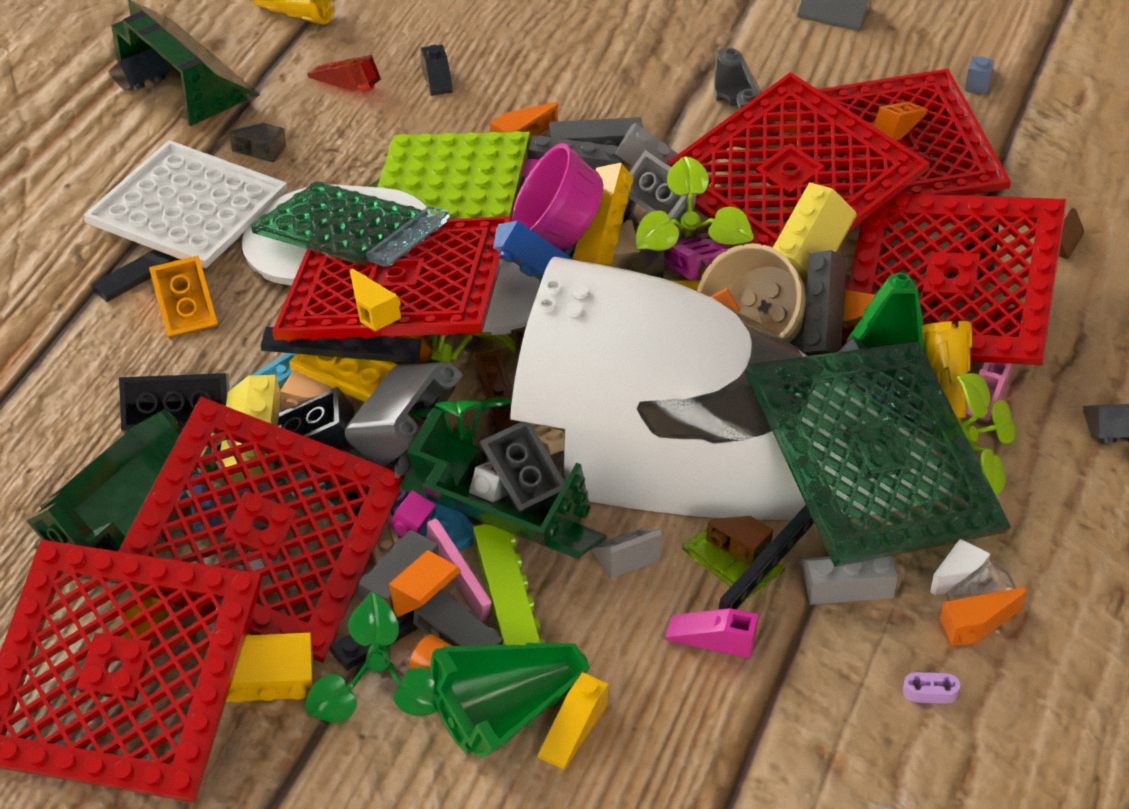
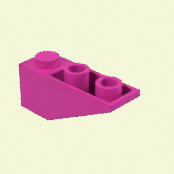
M730 608L672 615L665 640L750 658L756 638L759 615Z

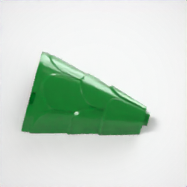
M896 273L887 278L865 308L862 319L851 332L848 340L854 335L880 357H883L888 347L892 345L909 350L912 358L918 362L919 371L924 381L928 382L924 357L926 352L921 329L923 319L918 289L907 274Z
M571 643L444 646L443 648L433 650L430 676L431 680H437L436 689L438 693L433 695L441 719L449 734L467 754L474 752L476 758H482L501 749L524 727H528L548 707L558 703L570 691L582 672L587 674L590 666L586 656L580 652L577 645Z

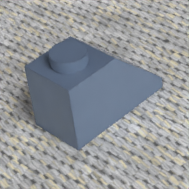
M972 56L965 91L987 95L995 60Z

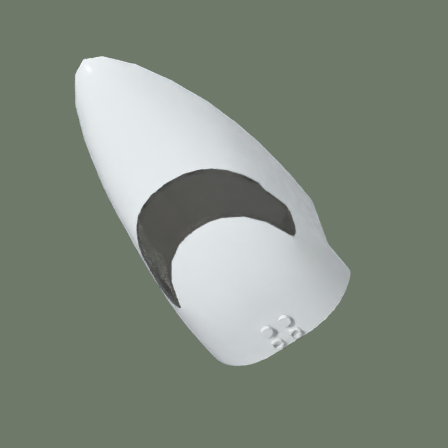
M553 257L549 261L522 341L514 382L510 419L565 429L564 481L566 482L575 464H581L589 502L696 517L728 518L751 516L757 520H792L807 502L815 496L822 500L819 519L904 510L942 498L955 485L954 476L945 461L922 437L885 409L807 357L783 337L714 298L666 279L611 266L560 257Z

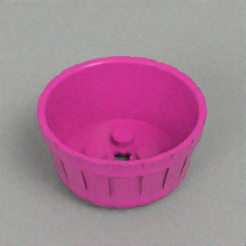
M565 143L557 144L537 162L526 178L513 205L511 220L520 221L553 246L564 251L571 247L592 223L602 198L603 179L575 150Z

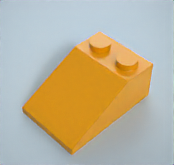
M199 255L149 267L168 338L218 326Z

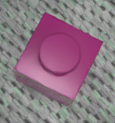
M412 490L395 511L389 527L402 537L410 529L419 534L430 519L435 504Z

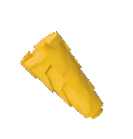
M251 0L255 6L266 8L271 12L287 14L290 17L323 25L331 21L336 8L331 7V1L336 2V0Z
M952 321L931 323L921 327L926 352L924 356L927 374H930L933 398L941 406L944 417L942 421H945V425H956L961 423V419L966 418V397L957 377L968 374V371H970L972 325L971 322L958 321V327L952 324Z

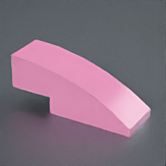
M984 362L979 375L985 379L988 385L991 401L987 406L988 413L984 418L978 420L990 422L992 418V405L995 401L1001 399L1013 364ZM967 404L966 416L972 417L973 415Z

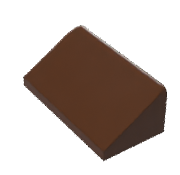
M1074 208L1070 209L1064 219L1059 257L1065 259L1070 258L1084 234L1083 225Z

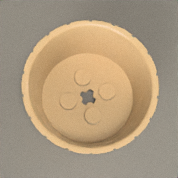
M761 244L739 245L720 254L705 270L697 292L710 297L728 287L741 308L740 312L736 314L741 319L766 328L783 337L789 343L800 332L805 322L807 290L795 266L781 252L770 246H761ZM763 300L766 303L772 304V307L768 309V314L758 309V307L762 306Z

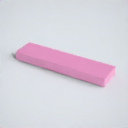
M439 520L429 521L427 523L426 538L438 544L440 557L460 568L461 572L453 578L455 584L481 622L488 620L491 613V600Z

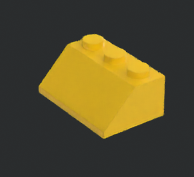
M311 634L247 635L226 702L272 701L275 699L300 700L307 698L310 689L314 685Z

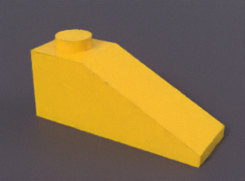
M582 672L568 692L538 753V758L565 770L608 706V683Z

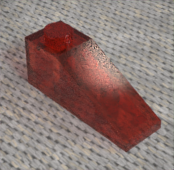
M372 54L321 64L307 73L311 79L352 92L362 90V92L371 91L375 88L374 85L381 80Z

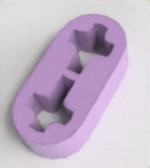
M914 672L905 677L902 692L905 698L911 702L947 704L956 701L958 698L960 682L952 674ZM913 685H918V688L921 690H915ZM943 686H947L950 691H945Z

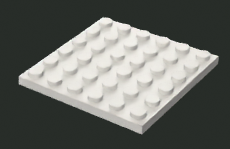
M168 140L84 214V222L179 259L199 255L202 268L206 269L244 233L272 201L281 197L287 191V183Z

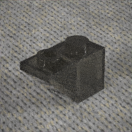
M260 123L230 132L232 152L274 163L286 147L285 129L275 125Z

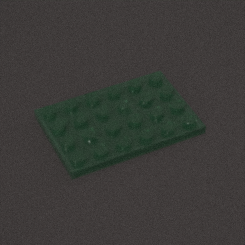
M316 181L303 191L294 194L286 202L277 205L269 213L262 215L260 219L251 224L252 233L363 265L426 221L427 215L425 210L417 209L413 206L402 205L395 201H387L376 196H369L358 191H350L339 186Z

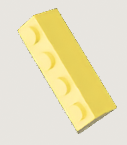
M809 182L773 248L786 256L795 266L802 281L807 282L809 253L828 250L837 253L856 217V211L834 189Z
M276 375L248 376L228 391L226 406L278 426L281 392ZM227 440L222 441L221 450L230 448ZM252 450L241 454L244 461L256 458ZM234 456L222 459L225 467L237 464ZM274 462L267 463L270 471H273ZM260 466L248 469L251 477L263 474ZM242 472L230 475L233 483L245 480ZM223 478L217 479L218 484L225 483Z

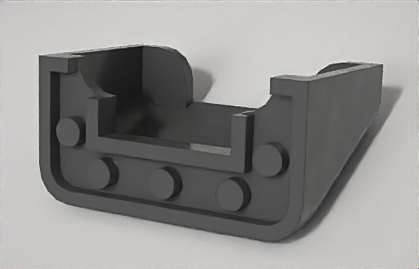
M735 48L717 50L713 95L716 101L721 100L722 97L729 101L730 106L738 105L740 109L760 95L762 91L738 50ZM775 121L767 122V124H776ZM779 133L767 134V136H779ZM750 134V137H763V134Z
M446 362L395 366L386 374L346 426L345 437L347 441L369 461L386 467L410 448L419 432L416 422L407 415L411 408L418 402H424V405L429 407L443 392L455 386L463 374L453 365Z

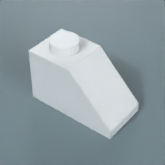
M959 539L934 573L930 593L938 595L973 590L980 580L984 582L991 570V566L988 565L990 553Z

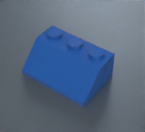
M518 220L499 224L496 228L493 248L500 252L499 256L509 263L514 262L520 266L519 270L529 277L534 276L540 280V283L546 267L553 257L573 260Z

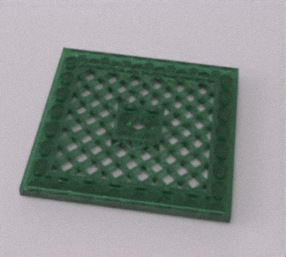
M919 341L753 363L745 368L744 371L834 567L957 543L959 539L967 541L1006 533L1012 528ZM899 378L907 383V387L898 382L897 379ZM877 381L885 385L887 389L885 390L881 386L877 385ZM856 384L866 389V393L856 388ZM836 387L845 393V395L843 396L834 390V388ZM813 390L823 395V400L814 395ZM893 391L901 395L903 399L901 400L893 395ZM791 393L801 398L802 402L800 403L792 398ZM872 394L882 399V403L872 398ZM851 397L861 403V406L852 402L850 400ZM831 400L832 402L839 405L840 409L838 410L834 406L830 405L829 401ZM909 401L919 407L918 410L909 405ZM808 403L819 410L818 413L808 408ZM888 404L898 409V413L888 408ZM867 408H870L876 413H878L877 417L868 412ZM846 410L855 415L856 420L846 415ZM824 414L835 419V422L832 423L831 421L824 418ZM906 414L907 416L912 418L914 420V423L904 418V415ZM804 417L807 420L814 423L813 426L811 427L810 425L803 422L802 418ZM841 424H843L847 428L843 430L842 428H840ZM920 425H923L926 428H928L930 430V433L920 428ZM819 427L830 433L829 437L819 432ZM902 428L910 433L909 437L900 432L899 429ZM838 438L846 443V447L835 442V439ZM916 438L926 443L925 447L916 442ZM814 441L825 447L824 451L814 446ZM874 445H877L878 447H880L881 450H882V452L879 451V450H876V448H875ZM932 448L942 453L941 457L932 452ZM911 451L919 455L921 459L919 460L912 456ZM830 453H835L836 455L841 457V460L838 461L837 459L833 458L832 456H830ZM847 462L858 468L857 472L846 466ZM927 462H930L933 465H935L937 467V470L928 466ZM825 466L836 471L835 476L826 471ZM912 468L915 469V470H916V474H914V473L911 472L910 470H911ZM946 472L953 476V480L944 476L943 473ZM923 475L933 481L932 484L922 479ZM842 476L852 481V486L842 481ZM902 479L912 484L911 488L901 483ZM880 483L891 488L890 492L880 487ZM939 485L947 489L949 493L946 494L938 489ZM859 486L867 490L869 495L867 496L858 490ZM918 489L928 494V497L925 498L921 494L917 493ZM837 490L847 495V499L845 500L836 494ZM897 493L907 498V501L904 502L896 497ZM955 496H958L961 499H963L965 503L962 504L961 502L957 501L955 499ZM878 497L886 502L885 507L876 502L875 498ZM935 499L944 504V508L935 504ZM854 500L859 504L863 505L864 509L861 510L858 507L854 506ZM915 503L918 506L922 507L923 512H920L919 510L914 508L913 504ZM892 507L902 512V516L892 512ZM872 511L881 517L880 521L872 517L870 512ZM850 515L859 521L858 525L848 520V516Z

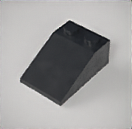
M336 387L280 412L278 426L341 450L351 445L345 437V428L354 417V406L342 391Z

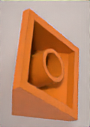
M427 550L389 583L396 616L399 617L423 606L461 572L460 568Z

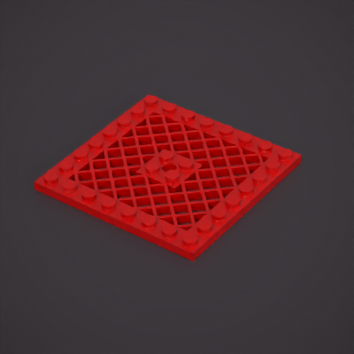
M948 68L817 89L860 118L872 122L871 125L873 126L877 114L872 113V111L878 113L879 108L884 106L879 103L892 105L903 103L904 101L901 100L903 99L928 109L927 114L901 140L896 141L930 162V167L932 168H929L922 175L924 176L923 178L919 177L900 193L968 196L1010 189V178ZM784 109V112L797 111V109ZM801 120V123H814V120ZM784 121V124L797 123V121ZM831 131L818 132V135L831 134ZM801 132V135H814V132ZM788 133L789 136L797 135V133ZM835 143V146H849V143ZM801 144V147H814V144ZM818 144V147L832 146V144ZM864 154V156H862V155H852V157H853V158L866 157V154ZM832 155L818 156V159H832ZM835 155L840 158H849V155ZM870 166V169H884V166ZM849 167L835 168V171L849 170ZM853 167V170H867L863 167ZM825 168V171H832V168ZM853 179V183L867 182V179ZM824 180L819 182L820 184H830L832 183V180ZM836 180V183H839V181L841 183H850V180ZM850 192L838 193L840 196H850Z
M791 72L665 163L672 167L682 157H690L701 163L707 172H711V175H708V184H711V187L708 186L703 194H696L695 209L709 219H715L717 211L724 207L740 209L748 218L754 236L753 240L747 244H761V246L766 245L772 248L779 238L775 233L781 234L786 225L784 220H789L794 211L784 210V207H796L801 194L804 193L809 182L813 183L815 181V184L832 188L837 193L850 192V196H841L856 211V217L848 230L849 232L927 172L930 166V162ZM784 109H797V111L784 112ZM801 120H814V123H801ZM780 121V124H767V122ZM784 121H797V123L784 124ZM831 131V134L818 135V132ZM801 132H814V135H801ZM780 133V136H767V134ZM784 133H797V135L784 136ZM750 134H763V137H750ZM832 143V146L818 147V144ZM835 143H849V146H835ZM801 144H814V147H801ZM780 145V148L767 149V146ZM745 146H746V149L733 150V147H745ZM750 146H763V149H750ZM866 154V157L853 158L852 155ZM832 155V159H818V156ZM835 155H849V158H835ZM750 158H763V161H750ZM729 159V162L716 163V160ZM733 159H746V162H733ZM870 166H884V169L870 170ZM849 167V170L835 171V168ZM853 167H867V170H853ZM825 168H832V171H825ZM756 170V174H750V171ZM786 170H796L792 173L785 172ZM728 171V175H715V172ZM732 171H745V174H732ZM853 179H867V182L853 183ZM832 180V183L818 184V181ZM836 180H850V183H836ZM745 183V186L732 187V184ZM749 183H763V186H749ZM715 184H728V187H715ZM751 195H762V198H761V199H749V196H751ZM766 195H780V198H766ZM732 196H745V199H732ZM780 207V211H766V208ZM749 208H762V211L749 212ZM766 220H780V223L766 224Z
M898 193L861 222L847 290L874 294V289L876 288L879 291L882 287L881 283L887 280L890 275L904 269L912 280L915 279L918 282L916 284L918 294L923 292V298H919L921 310L925 313L922 316L923 325L931 320L934 323L952 321V324L957 321H967L964 317L971 312L977 316L969 321L972 325L970 361L1043 366L1066 212V199ZM899 221H902L904 225L900 228L896 229L893 226ZM924 222L929 224V226H927L923 230H921L918 227L920 224ZM948 223H951L954 227L950 228L949 230L946 231L942 228ZM975 223L979 228L972 232L967 229ZM999 224L1004 227L998 233L993 230ZM1026 225L1029 230L1021 234L1018 229ZM886 230L890 232V234L887 236H885ZM909 231L915 234L908 239L903 236ZM934 232L940 235L933 240L928 237ZM961 232L965 237L956 241L953 237ZM986 233L990 238L981 242L978 238ZM1011 234L1015 239L1007 243L1004 238ZM1034 237V243L1032 244L1029 240ZM895 240L901 243L894 248L889 245ZM923 241L925 245L917 249L914 246L918 242ZM947 241L950 246L942 250L939 246ZM972 242L976 247L967 251L964 247ZM997 243L1001 248L992 252L989 248ZM1020 245H1023L1025 248H1027L1021 253H1018L1016 250H1014ZM906 250L911 252V254L905 258H902L900 256V254ZM930 252L929 259H927L924 255ZM983 253L987 257L981 260L980 254ZM1009 254L1012 258L1004 263L1000 258ZM1031 256V262L1029 263L1026 259ZM892 259L897 262L891 267L885 264ZM919 260L922 263L915 269L910 266V264ZM994 263L997 268L989 272L986 267ZM1020 264L1023 269L1015 273L1012 268ZM879 268L883 271L880 274H878ZM924 272H926L925 279L921 276ZM950 273L958 274L955 278L946 277ZM980 273L983 275V277L978 280V275ZM1005 273L1009 278L1001 283L997 278ZM1028 276V281L1026 283L1022 279ZM991 283L994 288L986 292L982 287ZM1017 284L1020 289L1014 293L1008 290V288ZM976 292L980 297L974 300ZM1001 293L1006 297L1000 302H996L993 299ZM1025 296L1023 304L1019 299ZM936 300L940 305L931 310L927 305ZM962 302L965 306L957 311L953 306ZM988 303L991 308L982 312L979 307ZM1011 304L1017 307V309L1012 311L1011 313H1008L1005 310V308H1007ZM945 311L951 314L944 320L939 317ZM998 313L1002 319L994 323L990 318ZM1022 316L1020 324L1018 321H1016V319ZM984 323L988 328L979 333L975 328ZM1010 324L1014 329L1005 334L1001 329ZM850 327L849 330H842V347L846 344L848 337L855 327Z
M511 216L317 225L272 330L274 340L371 338L373 336L397 337L401 335L419 337L429 334L446 336L457 333L468 335L482 333L503 260L499 256L500 252L493 248L496 228L499 224L512 222ZM350 270L358 271L390 292L395 293L401 303L399 307L401 319L377 331L361 323Z
M200 397L118 552L158 558L157 554L170 550L173 557L172 560L189 563L197 561L198 564L206 565L203 558L216 555L219 563L212 566L231 569L242 565L245 571L260 573L262 577L269 575L273 584L260 588L257 597L260 604H255L247 634L310 633L313 659L324 663L330 645L333 643L359 581L401 491L399 486L406 475L403 474L399 478H395V471ZM227 440L230 448L218 451L215 444ZM207 447H209L212 454L203 456ZM252 450L256 458L244 461L241 454ZM234 456L237 464L225 467L222 459ZM278 460L281 468L270 471L267 463ZM216 462L219 470L207 473L203 465ZM260 466L263 474L251 477L248 469ZM197 468L200 475L192 478ZM304 470L307 478L296 482L293 473ZM312 471L317 472L319 474L314 476ZM242 472L245 480L233 483L230 475ZM286 476L289 484L278 487L274 479ZM223 478L226 486L214 489L211 481ZM330 480L333 488L322 492L319 483ZM268 482L271 490L259 493L256 485ZM205 484L208 491L195 495L192 487ZM312 486L315 494L304 497L300 489ZM249 488L251 493L245 491L240 499L237 491ZM186 489L189 497L180 500ZM356 490L359 498L348 502L345 493ZM294 492L297 500L285 503L282 495ZM231 494L234 502L222 505L218 496ZM338 496L341 504L330 508L326 499ZM275 498L277 503L269 499ZM212 499L215 508L203 511L200 503ZM320 502L323 510L311 513L308 505ZM193 505L197 514L184 517L180 509ZM361 507L356 518L352 509ZM301 508L305 516L296 519L298 511L295 509ZM235 511L231 520L229 521L226 513ZM174 512L178 520L169 522ZM346 512L349 520L338 524L334 515ZM220 516L223 524L211 528L207 519ZM327 518L331 526L320 530L316 521ZM262 521L267 524L268 528L257 530L253 527V523ZM201 522L204 530L191 534L188 525ZM309 524L313 532L301 536L297 527ZM182 528L185 536L172 540L169 532ZM351 529L347 539H345L342 531ZM291 530L294 539L285 541ZM224 533L222 538L224 543L218 544L215 535ZM335 534L339 543L327 546L324 537ZM161 535H163L166 542L157 545ZM208 538L212 547L199 550L196 542ZM317 540L321 549L309 552L305 544ZM189 544L193 553L180 557L176 548ZM298 546L302 555L290 558L287 550ZM235 549L238 557L226 561L222 552ZM243 549L250 551L252 553L245 554ZM341 551L335 562L332 554ZM280 553L283 561L272 565L270 560L276 561ZM325 556L329 565L317 569L313 560ZM261 559L265 567L252 571L249 562ZM307 563L310 572L298 575L294 566ZM288 569L292 578L279 581L276 573ZM330 574L325 585L321 577ZM314 579L318 588L306 592L302 583ZM133 586L134 589L139 592L145 589L142 587ZM296 586L300 595L287 598L284 589ZM161 591L165 598L170 594L174 593ZM277 592L281 601L268 605L265 596ZM157 593L152 595V597L160 599ZM189 595L192 602L201 598L199 596ZM184 597L172 605L184 608L189 604ZM320 597L314 609L311 599ZM216 599L221 606L223 600ZM210 602L199 609L198 612L201 616L205 617L217 610L213 602ZM304 603L308 612L295 615L291 606ZM285 609L287 615L280 613L278 611Z
M40 540L0 651V769L196 803L263 581L262 575L248 571ZM79 578H85V579H91V580H89V581H87L86 583L82 584L81 581L79 580ZM74 580L78 588L63 595L60 588ZM106 582L116 583L117 585L109 589ZM102 584L106 592L91 600L88 592ZM133 586L145 589L137 593ZM129 589L133 596L118 604L115 597ZM161 591L174 593L170 594L165 598ZM55 593H57L60 599L53 602ZM157 593L161 601L146 609L142 601ZM189 595L199 596L201 598L192 602ZM84 596L87 603L73 611L69 604ZM185 597L189 605L174 614L170 606ZM216 599L223 600L221 606ZM111 600L115 607L100 615L96 608ZM213 602L217 610L202 618L198 610ZM139 604L143 612L128 620L124 612ZM65 607L69 614L54 622L51 615ZM167 609L170 617L156 625L152 617ZM92 611L96 619L82 627L78 619ZM194 613L199 621L184 629L180 621ZM121 616L124 623L109 631L106 624ZM47 619L50 626L43 630V627ZM148 620L152 628L137 636L133 628ZM216 621L212 634L208 626ZM74 622L78 630L63 638L60 630ZM176 624L180 632L166 641L161 633ZM102 627L105 634L94 633L91 642L87 635ZM204 629L209 637L193 645L189 637ZM129 631L134 639L120 636ZM56 634L59 642L45 650L41 642ZM158 636L162 644L154 648L149 640ZM83 638L87 646L73 654L69 646ZM186 640L190 648L175 657L171 649ZM36 647H38L41 653L33 657ZM208 648L203 661L199 653ZM65 650L68 658L54 666L50 658ZM167 652L172 660L157 668L152 660ZM195 656L200 664L185 673L181 664ZM86 658L83 669H81L78 662ZM46 661L50 669L36 677L32 669ZM122 661V667L119 671L115 673L108 672L111 663ZM149 663L153 671L145 676V672ZM74 665L78 674L64 682L60 673ZM177 668L181 676L166 684L162 676ZM27 673H28V675H29L31 681H29L28 683L24 684L25 679H26V676H27ZM199 676L196 688H194L190 681ZM55 677L59 685L45 693L41 685ZM158 679L163 688L148 696L144 687ZM187 684L191 693L176 701L172 692ZM77 685L76 688L81 694L73 698L69 690ZM37 689L40 697L26 705L22 697ZM140 691L144 699L129 708L125 700L136 702ZM65 694L68 702L54 710L50 702ZM97 695L111 698L101 703ZM168 696L172 705L158 713L153 704ZM92 698L96 707L82 715L78 706ZM18 702L21 706V709L14 713L15 707ZM121 703L125 711L110 719L106 711ZM191 704L186 717L182 709ZM45 705L49 714L35 722L31 713ZM149 707L154 716L139 725L134 716ZM74 710L78 718L63 726L59 718ZM178 712L182 721L167 729L163 721ZM102 714L106 723L91 731L87 723ZM27 717L31 725L16 733L12 725ZM130 719L135 728L120 737L116 727ZM55 722L59 730L44 738L40 730ZM159 724L164 733L148 741L144 733ZM83 726L87 735L73 743L69 734ZM7 730L9 731L11 736H6ZM111 731L116 740L101 748L97 739ZM182 732L177 746L173 737ZM36 733L39 741L29 740L27 738ZM140 736L145 745L130 753L126 744ZM64 738L68 746L55 743ZM169 741L173 750L158 758L154 749ZM92 743L96 751L83 748ZM121 748L125 756L111 753ZM150 753L154 761L140 758Z

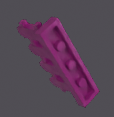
M708 233L678 239L672 248L663 251L665 256L664 264L690 280L700 278V267H708L712 264L713 260L723 252H727L732 246L716 243L710 238Z

